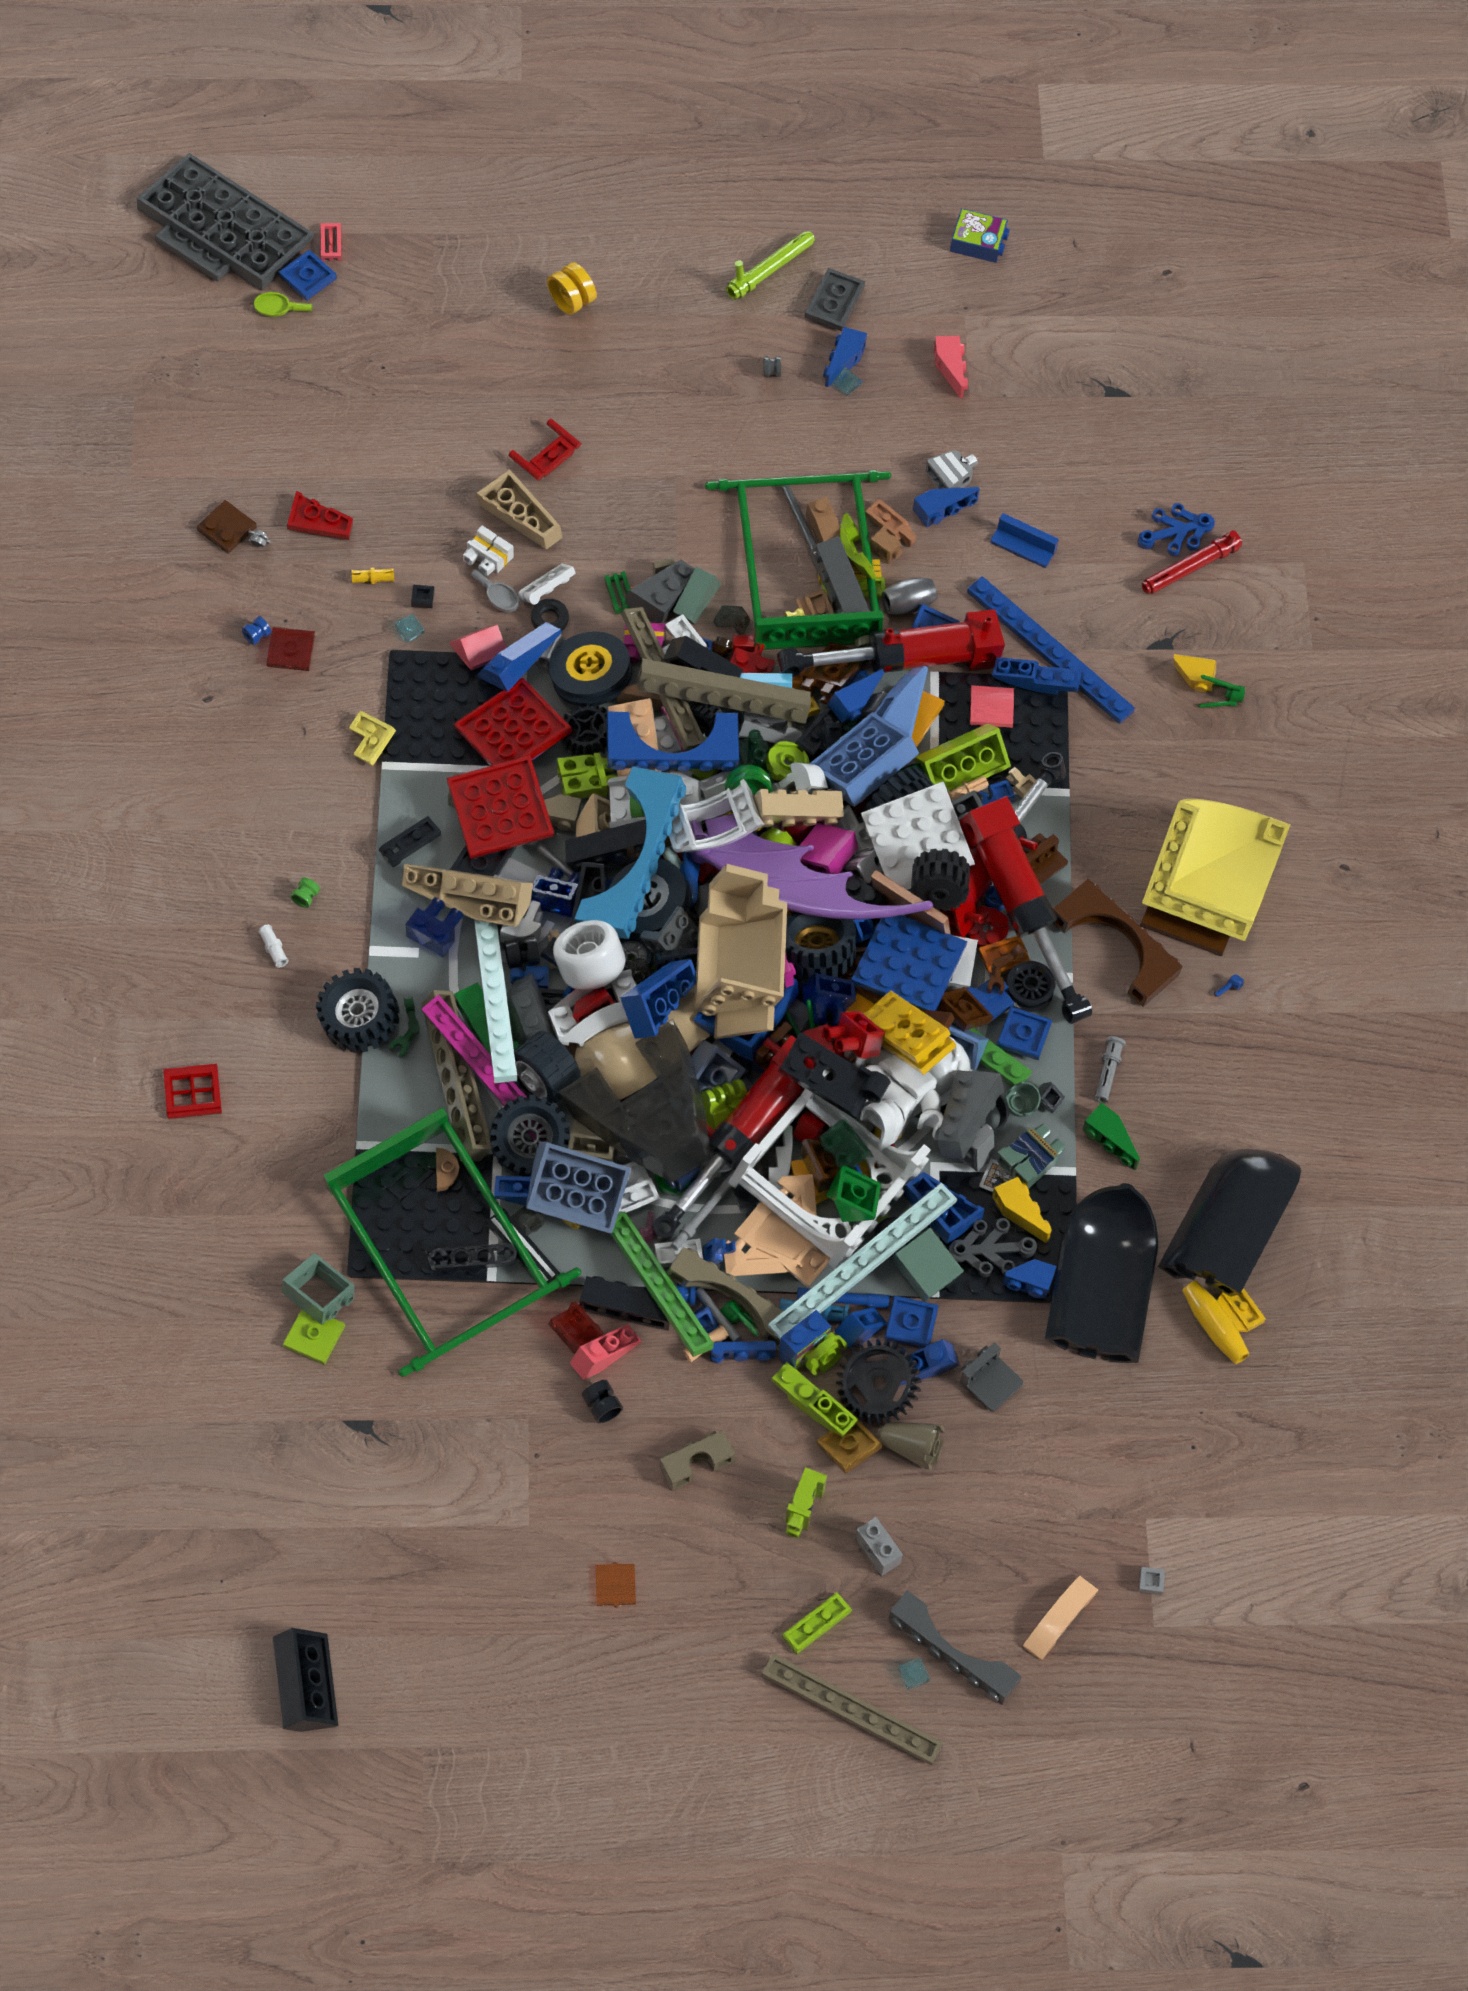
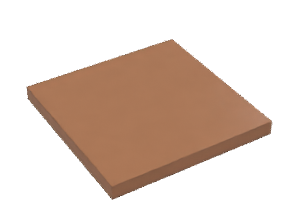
M875 870L871 875L873 888L886 896L888 906L924 902L879 871ZM934 907L925 911L905 914L907 918L911 917L912 920L933 927L944 934H950L948 917Z

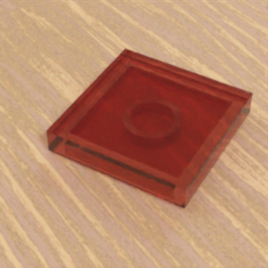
M273 627L266 662L267 667L309 671L315 631Z

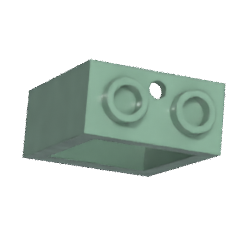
M313 1253L282 1281V1293L321 1325L328 1319L332 1320L335 1318L342 1307H347L354 1300L355 1285L316 1253ZM315 1275H318L340 1293L324 1308L299 1289Z

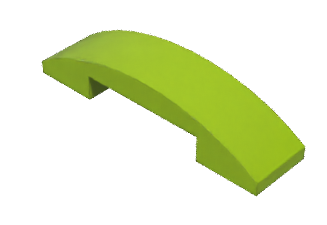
M846 513L843 515L840 527V538L845 552L859 572L873 580L876 578L871 563L863 552L858 553L854 543L860 540L857 525L849 514Z

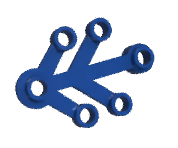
M1175 503L1172 506L1171 514L1174 517H1182L1191 522L1183 523L1165 515L1163 509L1157 508L1152 514L1153 521L1166 524L1170 528L1156 532L1149 530L1141 532L1138 538V545L1143 549H1150L1154 546L1156 540L1176 535L1174 541L1169 543L1167 552L1171 556H1177L1180 553L1181 544L1187 533L1196 530L1194 535L1189 537L1187 541V548L1195 551L1199 548L1202 535L1214 528L1215 520L1207 513L1196 515L1186 511L1180 503Z

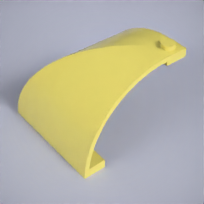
M1204 799L1180 800L1174 812L1142 904L1245 941L1261 905L1291 824L1221 802Z

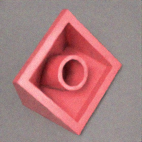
M498 625L485 627L450 641L452 648L471 671L486 665L494 656L506 649Z

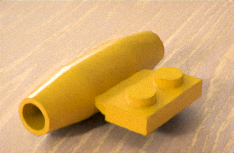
M1197 1280L1185 1286L1182 1292L1195 1318L1213 1343L1234 1364L1245 1360L1250 1353L1239 1332H1248L1263 1324L1266 1320L1243 1288L1240 1294L1232 1297L1222 1292L1218 1300H1216Z

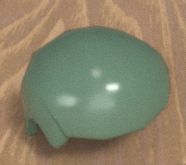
M1019 1082L1006 1092L1005 1096L1009 1112L1017 1117H1027L1038 1109L1041 1100L1039 1090L1032 1083Z

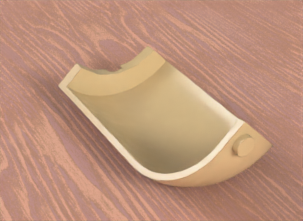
M696 983L688 994L679 1000V1006L676 1010L670 1012L668 1015L669 1019L658 1028L659 1032L655 1037L635 1039L628 1021L595 1034L585 1041L582 1047L579 1046V1043L577 1044L575 1061L581 1072L580 1084L590 1103L593 1105L609 1104L637 1092L658 1078L698 1046L702 1040L710 1036L708 1032L693 1021L698 1014V1011H694Z

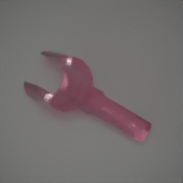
M652 1211L648 1212L646 1228H640V1235L644 1241H651L653 1239L652 1221L654 1213Z

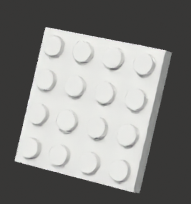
M944 781L861 813L884 875L906 890L911 889L914 859L917 856L920 857V853L924 851L930 852V849L935 848L937 850H942V848L948 849L949 852L956 851L959 853V856H964L967 859V863L970 866L975 864Z

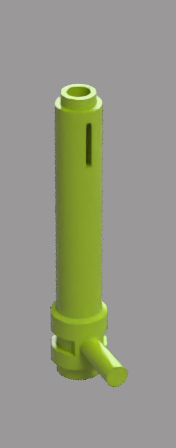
M810 231L802 232L747 272H744L743 262L736 261V278L731 280L728 286H726V292L733 300L741 299L746 295V292L749 293L754 290L757 284L812 246L815 241L813 234Z

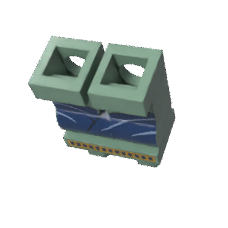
M1044 1124L1035 1129L1031 1126L1007 1148L1001 1149L998 1152L996 1161L1010 1175L1013 1173V1178L1019 1177L1021 1183L1024 1182L1029 1189L1051 1167L1058 1163L1059 1156L1064 1151L1065 1145L1059 1139L1049 1144L1045 1139L1050 1136V1131Z

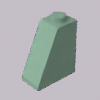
M696 567L673 612L677 617L683 614L689 622L695 624L721 586V582L714 575Z

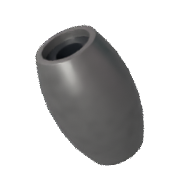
M922 577L899 581L882 592V604L888 614L902 615L916 612L921 604L929 606L936 601L937 591L932 579Z

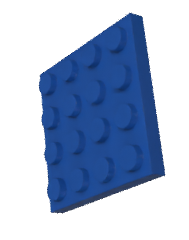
M902 915L881 918L851 979V984L880 996H885L889 991H892L918 1009L936 1011L968 941L948 933L944 934L933 927Z

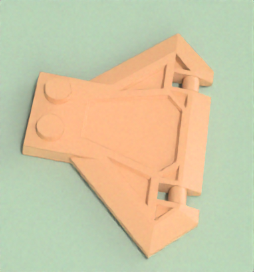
M813 1174L782 1176L777 1182L782 1187L780 1191L786 1196L788 1194L793 1196L791 1200L806 1212L817 1216ZM762 1202L758 1204L734 1233L739 1238L735 1242V1252L724 1254L725 1272L733 1276L791 1273L807 1288L824 1270L831 1259ZM745 1245L750 1248L746 1254L741 1251Z

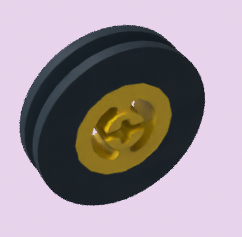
M593 631L574 635L562 642L550 658L549 672L553 687L560 698L570 704L586 707L587 703L590 706L595 704L601 705L618 697L630 683L632 665L628 650L620 639L608 633Z

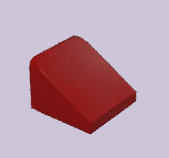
M732 635L733 653L735 648L747 652L754 651V635Z

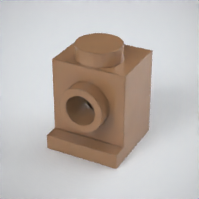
M883 526L871 538V552L888 564L894 558L898 559L903 553V549L900 547L901 542L896 536L890 535L887 532L886 526Z

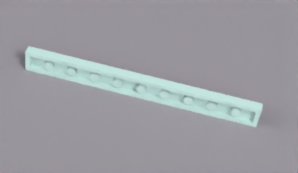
M474 919L494 1083L517 1081L498 927L496 923Z
M940 1183L772 1320L768 1327L781 1340L785 1333L815 1310L819 1313L823 1312L955 1204L957 1198Z

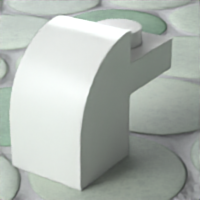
M798 762L790 765L792 772L779 782L781 789L791 792L806 790L810 795H812L813 791H824L828 788L824 772L819 766Z
M532 900L525 918H522L518 927L503 925L500 930V942L504 943V941L511 939L521 941L523 937L534 935L536 940H538L541 936L540 923L543 917L541 903Z

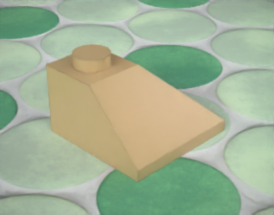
M595 793L590 796L576 820V837L610 829L608 823L611 822L609 800Z

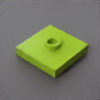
M301 1309L283 1343V1347L325 1365L345 1328V1323L333 1318L332 1320L328 1319L321 1325Z

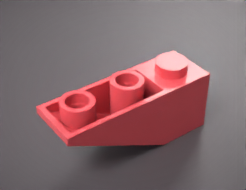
M935 336V365L959 398H963L964 390L968 389V379L964 378L963 374L966 373V361H962L964 344L960 343V336Z
M627 1324L580 1346L570 1365L583 1380H586L603 1371L640 1344L642 1340Z

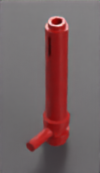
M1235 530L1224 534L1222 538L1213 540L1210 545L1144 579L1142 583L1143 591L1146 594H1153L1213 561L1223 559L1229 553L1237 552L1242 546L1240 536Z

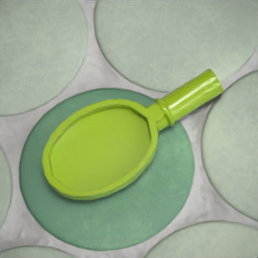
M277 292L262 293L254 300L255 310L261 315L268 317L282 316L288 311L312 312V304L289 302L285 295Z

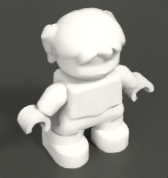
M954 1040L957 1047L925 1075H922L887 1050H880L879 1056L869 1057L868 1059L857 1057L852 1050L844 1053V1056L848 1059L856 1058V1067L859 1068L862 1065L870 1071L880 1072L891 1081L880 1103L866 1100L861 1109L860 1119L863 1121L868 1118L882 1130L878 1147L879 1151L895 1143L911 1119L920 1112L922 1114L920 1115L917 1129H922L926 1125L934 1128L932 1136L934 1140H937L944 1117L940 1113L941 1106L948 1103L956 1071H970L969 1057L958 1042Z

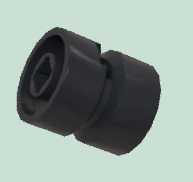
M535 935L523 937L521 941L517 939L504 941L509 969L521 967L523 963H526L527 966L540 964Z
M608 1380L597 1381L582 1392L585 1403L588 1407H592L591 1413L599 1424L612 1420L623 1410L619 1399L616 1396H612L614 1391Z

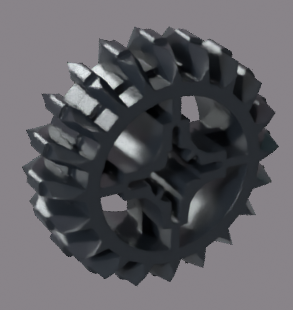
M588 703L585 708L579 705L576 711L571 708V715L565 714L564 718L571 726L572 731L577 729V733L574 739L572 738L573 732L560 740L566 751L569 750L572 756L575 754L577 756L594 755V753L599 752L605 754V748H607L606 709L604 707L599 709L597 704L591 708ZM603 724L604 728L602 733L600 734L598 732V730L600 729L599 726Z

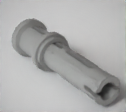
M1116 1036L1107 1037L1106 1052L1102 1055V1062L1104 1064L1095 1095V1100L1102 1103L1109 1101L1116 1066L1121 1064L1122 1059L1120 1055L1122 1048L1126 1044L1125 1040Z

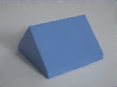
M952 1023L949 1028L950 1037L964 1048L970 1060V1069L975 1071L989 1039L970 1030L962 1031V1029Z

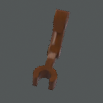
M1022 944L1016 945L1007 955L993 960L991 965L992 976L986 988L987 993L991 994L992 987L996 986L999 988V995L1003 994L1005 984L1003 977H1001V968L1013 960L1018 961L1024 957L1023 953L1026 949Z

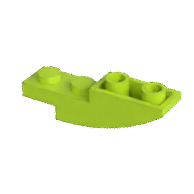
M788 1362L771 1379L776 1386L788 1395L787 1399L796 1407L841 1437L858 1421L854 1415L824 1389L820 1391Z

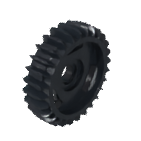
M876 1339L875 1346L869 1340H867L866 1348L858 1344L860 1351L856 1352L854 1349H851L853 1357H844L848 1362L847 1365L840 1363L844 1372H837V1375L842 1380L836 1381V1384L839 1387H843L837 1390V1393L840 1396L845 1395L840 1399L841 1403H848L845 1408L848 1411L853 1409L851 1414L855 1417L860 1414L859 1420L862 1422L867 1417L869 1424H873L874 1419H876L879 1425H882L883 1418L887 1422H891V1416L900 1420L898 1413L902 1412L904 1415H907L904 1408L908 1406L913 1409V1405L910 1402L911 1399L918 1401L914 1392H921L920 1387L916 1386V1384L922 1383V1380L919 1377H915L921 1374V1371L918 1368L913 1369L918 1363L916 1360L910 1361L913 1356L911 1353L905 1354V1347L902 1346L898 1350L899 1346L896 1342L891 1347L888 1340H885L882 1345L879 1339ZM888 1355V1360L866 1363V1359L871 1356ZM879 1377L886 1379V1385L882 1389L874 1387V1381ZM901 1381H907L906 1388L897 1402L893 1401ZM855 1386L859 1388L868 1401L863 1407L852 1394L851 1389Z

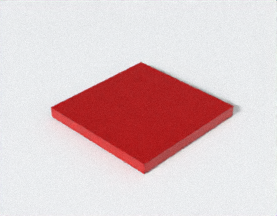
M523 677L508 692L505 690L501 691L453 724L460 735L490 766L529 755L533 759L573 732L571 726Z
M530 755L446 778L470 859L554 836Z

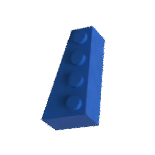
M691 959L669 962L620 997L635 1039L655 1037L659 1032L658 1028L669 1019L668 1015L670 1012L676 1010L679 1006V1000L685 997L695 985L696 972Z

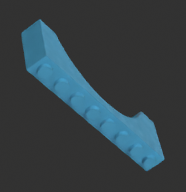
M634 766L631 768L625 786L629 795L644 810L646 837L642 852L630 872L615 886L599 895L582 899L575 916L576 923L588 920L606 922L615 929L618 937L629 939L631 932H634L636 928L637 915L643 909V899L650 890V881L652 875L657 872L659 856L664 853L665 840L671 834L672 821L678 815L680 800L684 798L686 793V785L681 776Z

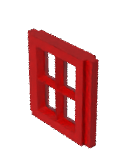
M217 1063L163 1069L168 1119L222 1114ZM211 1076V1087L194 1088V1078ZM189 1078V1090L173 1091L172 1080ZM212 1091L213 1102L196 1104L195 1093ZM191 1094V1105L174 1106V1095Z

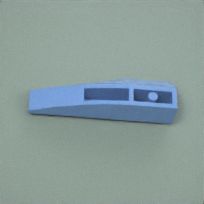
M926 666L911 668L896 683L875 711V714L910 734L911 737L927 676L928 667Z

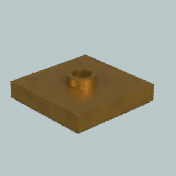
M859 1420L843 1437L829 1431L816 1440L817 1445L845 1474L882 1448V1444Z

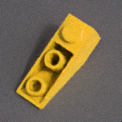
M1016 1177L994 1187L992 1198L1002 1215L1047 1243L1052 1231L1051 1226L1040 1215V1208L1037 1202L1032 1201L1027 1185L1024 1182L1021 1183L1019 1177Z

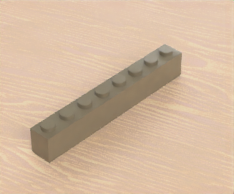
M642 658L638 674L637 690L805 724L811 706L809 691Z

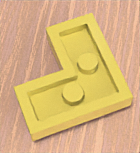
M360 710L349 729L364 739L353 755L373 766L396 730L392 726Z

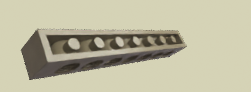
M433 990L421 1003L423 1008L439 994L460 1019L453 991ZM424 1014L452 1128L472 1161L480 1162L492 1150L473 1070Z

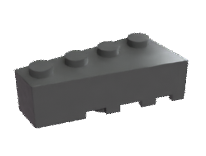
M956 1071L937 1138L941 1157L964 1159L976 1139L977 1131L984 1126L985 1118L990 1111H993L997 1098L1001 1097L1004 1092L1001 1073Z

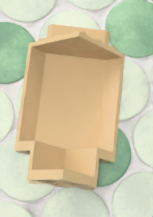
M726 864L709 883L708 908L699 917L694 1011L702 1012L708 1016H715L714 1039L773 1031L774 1006L784 997L787 902L779 900V889L767 886L768 874Z

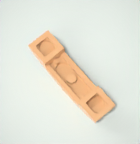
M1079 1576L1044 1616L1023 1647L1042 1661L1071 1622L1096 1595L1098 1589Z

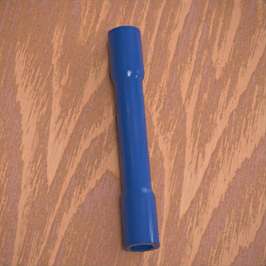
M798 1287L797 1300L812 1288ZM846 1292L834 1303L888 1309L889 1295Z

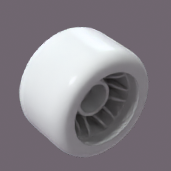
M588 920L574 924L564 930L554 943L553 954L564 982L574 989L594 990L614 981L624 969L625 953L618 934L606 922Z

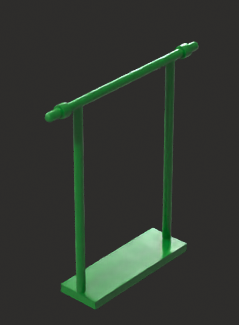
M869 470L865 473L727 480V478L705 483L704 487L707 490L719 489V491H728V489L737 488L755 627V647L757 643H760V646L761 643L765 645L763 650L827 646L829 642L840 645H854V641L857 638L870 635L874 631H882L884 617L883 611H879L875 579L872 580L866 577L870 612L762 618L745 488L852 482L862 552L873 567L861 481L873 483L878 482V480H888L892 476L891 472Z
M444 1108L437 1110L324 1174L328 1191L331 1195H334L428 1352L421 1357L417 1356L411 1359L409 1364L400 1368L398 1374L401 1377H405L414 1371L417 1373L424 1369V1365L555 1289L559 1287L564 1288L570 1284L571 1280L581 1275V1269L575 1267L566 1273L558 1274L553 1281L546 1282L450 1125ZM445 1132L539 1286V1289L436 1348L341 1190Z

